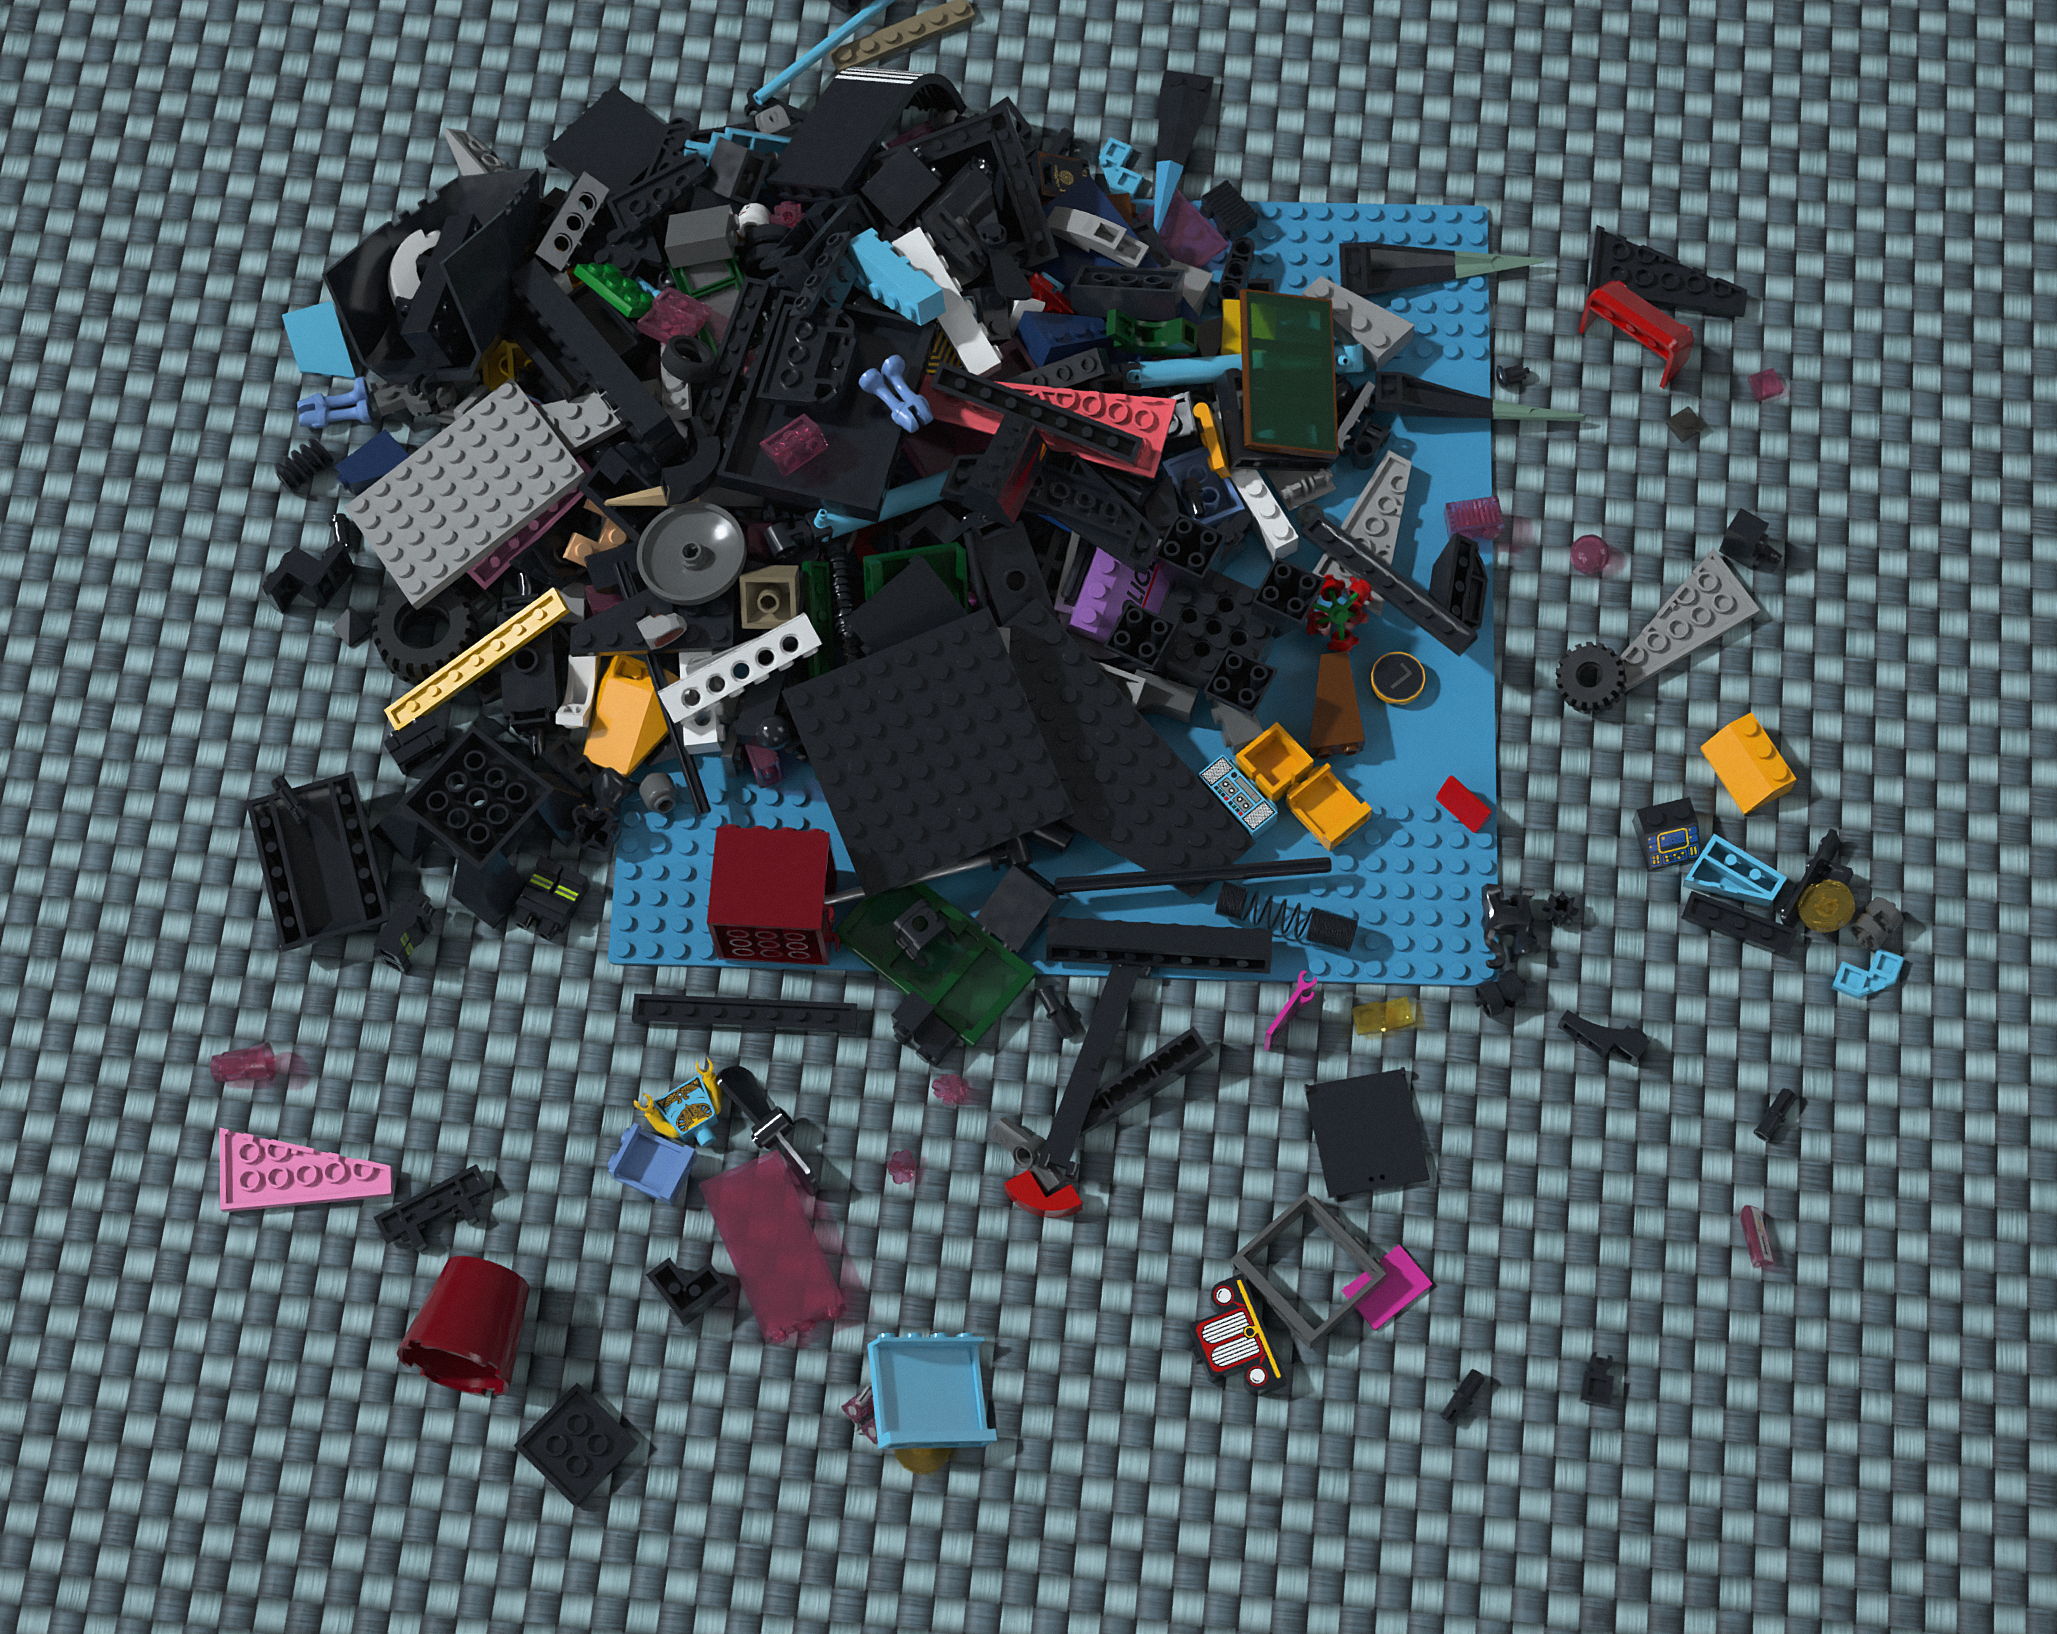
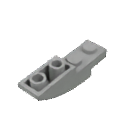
M1055 206L1047 219L1052 234L1087 252L1093 249L1126 267L1138 268L1149 249L1148 245L1126 234L1127 229L1090 213Z

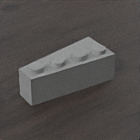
M1322 276L1302 292V296L1332 300L1333 336L1343 345L1362 344L1363 362L1375 372L1379 371L1412 341L1414 324ZM1305 311L1319 323V313Z

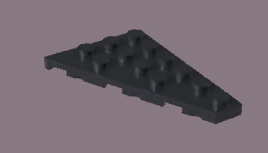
M737 580L722 595L697 605L669 603L657 597L648 588L571 627L570 654L572 657L711 652L725 651L735 647ZM676 613L683 617L687 623V630L673 642L653 650L650 649L636 624L649 615L657 617L661 614L669 615Z

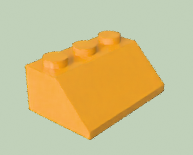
M1752 712L1725 726L1700 747V750L1743 815L1790 792L1796 781V777Z

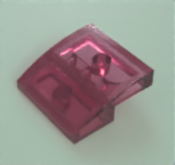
M668 286L653 299V308L637 321V330L664 344H667L669 338L674 335L695 337L711 314L712 307Z

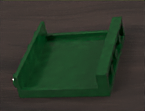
M958 542L863 557L866 601L910 564L908 560L915 554H918L927 561L966 612L972 614V607L968 601V592L971 591V582L967 576L969 561L967 551Z

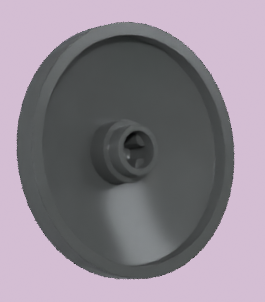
M706 502L682 503L660 513L646 527L637 547V566L645 584L657 597L673 604L697 605L717 598L736 582L746 561V540L736 519L723 508Z

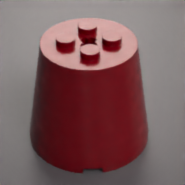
M454 1256L449 1258L397 1350L399 1360L407 1368H412V1365L421 1370V1377L456 1391L485 1396L487 1391H494L493 1394L496 1396L506 1394L512 1381L530 1291L529 1284L523 1277L509 1268L485 1259L471 1256Z

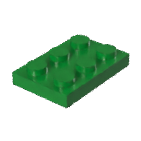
M590 263L578 264L573 273L625 316L630 318H659L663 308L656 303V299L652 295L638 289L636 282L622 276L616 266L609 263L605 265Z

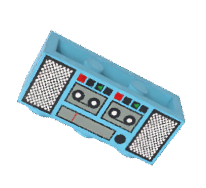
M1222 754L1198 774V779L1254 841L1277 822L1278 809L1271 799H1265L1259 793V788L1250 778L1246 779L1240 773L1241 769L1234 760H1228Z

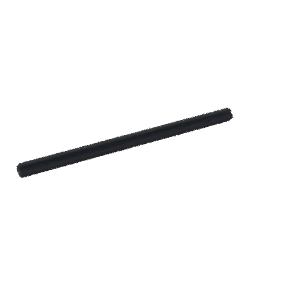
M619 561L613 564L624 600L638 594L627 562ZM643 654L696 814L698 816L706 815L711 812V808L693 755L689 754L684 746L683 726L680 721L674 724L658 695V691L669 686L659 655Z
M1329 857L1061 877L1055 879L1056 893H1071L1329 873L1332 870V863Z

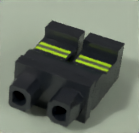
M540 855L536 863V870L516 901L518 910L514 923L517 927L528 930L533 920L538 921L541 924L536 931L537 935L547 941H551L558 931L564 932L567 927L566 924L570 921L590 889V883L587 876L567 867L563 869L561 864Z
M415 890L409 901L401 898L397 904L399 909L393 913L373 944L383 964L405 975L408 974L412 967L409 960L412 951L424 941L425 933L430 934L433 929L430 919L436 910L429 904L431 902L429 896Z

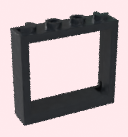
M1230 368L1225 370L1218 378L1216 387L1229 469L1319 472L1322 468L1325 470L1330 469L1337 461V458L1327 459L1245 449L1236 388H1242V370ZM1262 369L1252 370L1253 388L1309 391L1310 398L1323 399L1322 390L1310 389V371L1289 373L1286 370L1276 372H1264ZM1312 410L1317 445L1325 446L1323 411Z

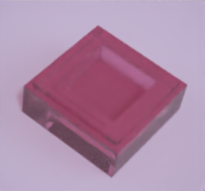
M1773 368L1748 377V382L1758 402L1780 395L1784 391Z

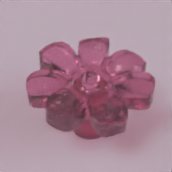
M942 1074L940 1080L935 1079L932 1083L934 1095L937 1098L944 1097L942 1103L948 1106L953 1101L956 1104L962 1103L967 1095V1088L960 1086L962 1080L955 1074L950 1075V1077Z

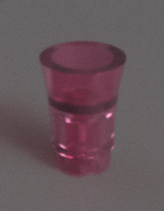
M265 1042L253 1047L213 1055L210 1062L211 1074L215 1082L273 1081L275 1077L273 1049L269 1042Z

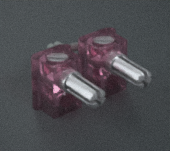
M868 1384L861 1393L843 1404L842 1409L854 1422V1431L858 1435L863 1433L873 1444H878L875 1417L859 1429V1421L874 1412L872 1384Z

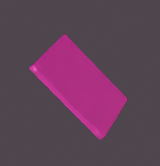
M1400 1245L1394 1247L1391 1252L1380 1260V1264L1386 1269V1282L1356 1308L1374 1331L1380 1329L1385 1322L1432 1286V1282ZM1364 1272L1352 1283L1344 1287L1342 1290L1343 1294L1349 1300L1371 1278Z

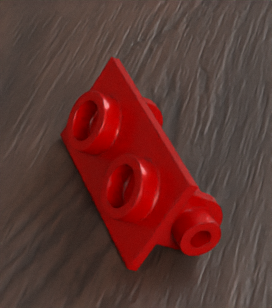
M1036 272L1033 273L1029 278V284L1033 290L1032 298L1045 302L1043 312L1072 315L1074 312L1071 310V301L1058 290L1053 293L1051 290L1054 286L1043 277L1044 275H1039Z

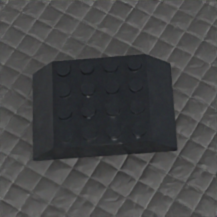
M353 771L292 788L310 814L309 820L302 824L296 822L278 793L246 801L282 953L384 924L391 918L390 903L366 807Z

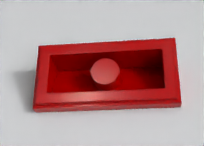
M1450 775L1437 793L1436 800L1471 832L1477 833L1489 821L1491 809L1454 776Z

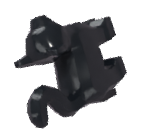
M1487 883L1481 887L1483 907L1481 924L1484 930V942L1487 948L1496 956L1493 960H1487L1486 966L1497 970L1505 964L1506 954L1503 947L1494 940L1495 935H1511L1514 937L1510 963H1515L1518 958L1529 957L1539 953L1541 944L1533 933L1534 918L1529 901L1535 895V890L1522 888L1520 895L1510 896L1509 906L1501 905L1504 891L1500 890V885Z

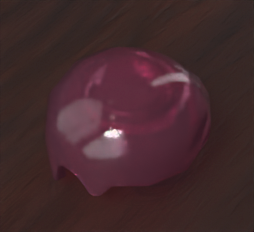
M1594 534L1583 535L1570 548V562L1577 571L1583 574H1598L1610 564V547L1602 537Z

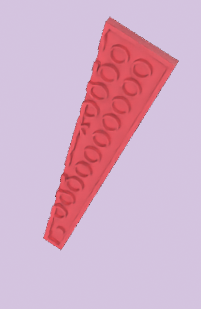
M925 375L919 395L925 397L929 403L933 419L995 435L1003 420L1002 417L934 392L930 387L934 375ZM997 382L1136 435L1145 441L1136 468L1039 432L1051 451L1071 452V457H1076L1077 454L1082 460L1155 479L1177 403L1176 399L1138 397L1117 393L1108 394L1097 391L1088 392L1066 388Z

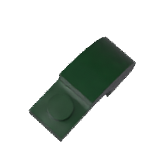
M1118 309L1107 311L1106 336L1113 339L1114 347L1120 350L1146 356H1174L1197 351L1198 326L1183 317L1165 322H1145L1134 319Z

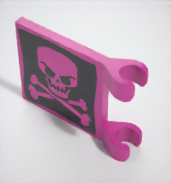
M1306 970L1300 972L1296 991L1266 1031L1264 1049L1268 1052L1298 1009L1311 1003L1314 998V991L1308 997L1302 996L1303 993L1312 990L1317 983L1316 977H1314L1311 983L1303 981V977L1307 974Z

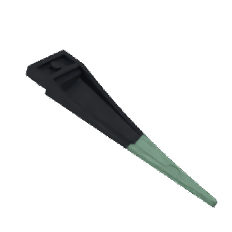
M1371 242L1339 243L1340 286L1359 296L1534 265L1545 261L1543 258L1452 251Z
M1376 371L1375 411L1400 412L1401 416L1585 421L1584 414L1537 408L1482 397L1435 384L1403 372Z

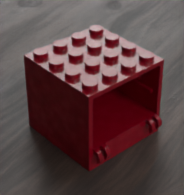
M735 824L716 827L707 926L718 960L829 966L831 943L834 942L836 953L841 947L838 934L832 932L835 920V904H824L825 895L836 893L838 873L829 832L816 828L809 829V831H797V829L792 827H783L780 830H772L765 826L741 828Z

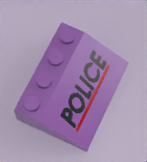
M1096 547L1066 630L1105 644L1128 601L1159 614L1169 582L1153 557L1147 573L1144 575L1130 569Z

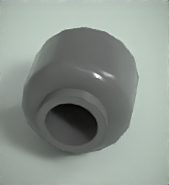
M666 773L649 774L639 787L640 795L646 807L655 813L671 811L679 799V791L673 779Z

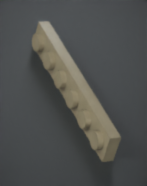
M952 0L828 52L829 58L838 74L847 68L863 67L975 21V13L968 0Z

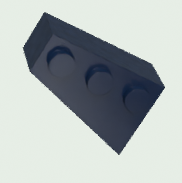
M1035 311L1023 312L1014 333L1038 368L1096 347L1106 348L1108 353L1113 339L1106 336V323L1102 318Z

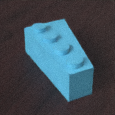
M873 228L851 239L848 244L850 263L859 272L853 283L858 290L865 292L875 300L880 301L920 326L946 312L943 289L921 270L915 272L910 263L911 261L905 256L899 258L892 251L893 246L887 240L881 242L877 238L878 232Z

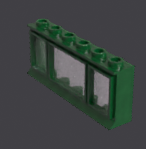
M734 250L733 258L672 268L671 263H667L671 278L676 283L677 291L684 302L688 317L693 323L697 338L710 347L715 357L745 276L747 277L745 271L740 272L737 267L741 263L736 250ZM763 314L730 404L739 402L742 391H746L744 374L755 361L757 346L759 344L762 345L764 340L763 330L767 321Z

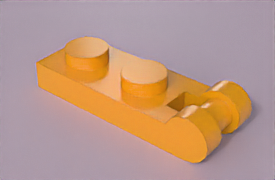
M1198 403L1195 405L1193 413L1204 429V432L1201 433V439L1204 447L1209 448L1211 456L1207 457L1209 467L1212 472L1216 471L1221 479L1232 476L1216 418L1207 404Z

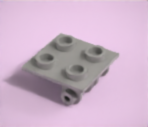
M1322 468L1319 472L1265 470L1289 512L1336 490L1331 481L1333 475L1329 468L1326 470Z

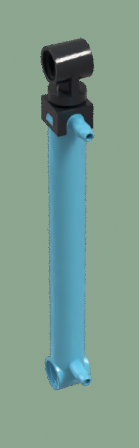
M1362 344L1334 346L1335 373L1364 371ZM1257 352L1252 353V370L1262 369L1264 372L1286 370L1289 373L1310 371L1321 373V359ZM1241 354L1143 362H1120L1111 364L1112 375L1079 386V391H1097L1101 393L1105 391V386H1110L1111 391L1140 390L1142 388L1215 383L1227 369L1238 368L1242 370Z
M950 469L888 490L878 522L945 500V498L939 495ZM821 509L806 513L804 520L795 522V528L793 529L790 528L787 522L777 523L764 532V537L776 560H783L798 552L800 549L798 544L800 543L804 548L811 545L815 549L830 544L834 537L875 524V522L835 514Z

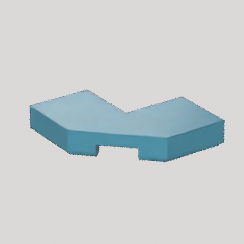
M1110 137L1099 156V163L1109 190L1116 194L1129 193L1130 199H1134L1144 183V176L1124 168L1133 152V147Z
M1878 948L1869 971L1842 961L1831 989L1860 999L1894 986L1905 958Z

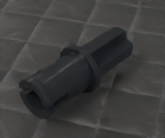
M1052 985L1041 988L1036 994L1047 1011V1019L1052 1020L1062 1039L1072 1037L1076 1033V1029L1066 1013V1005L1061 1004Z
M1783 1088L1771 1107H1766V1114L1753 1133L1759 1139L1769 1142L1779 1124L1785 1122V1115L1796 1100L1797 1095L1792 1090Z
M1471 1369L1459 1388L1452 1391L1454 1395L1439 1415L1455 1426L1468 1404H1473L1472 1398L1485 1381L1484 1375L1475 1369Z

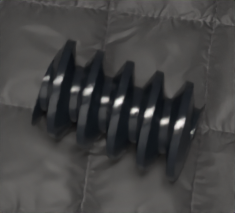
M312 437L308 439L309 447L305 444L299 446L301 453L293 450L291 451L292 459L287 456L282 458L284 466L279 462L274 464L278 479L290 493H292L290 484L293 483L297 487H301L300 477L309 481L308 471L317 475V465L325 469V459L334 463L332 456L326 448Z

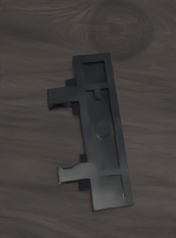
M475 1164L375 1216L374 1219L387 1245L399 1238H402L404 1243L411 1240L417 1253L428 1249L421 1234L422 1231L427 1229L425 1225L451 1211L457 1214L462 1211L469 1226L480 1222L473 1207L479 1205L477 1198L490 1192V1189L478 1165Z

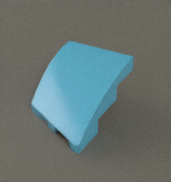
M332 300L282 314L300 373L320 374L325 377L336 375L347 377L349 380L356 379Z

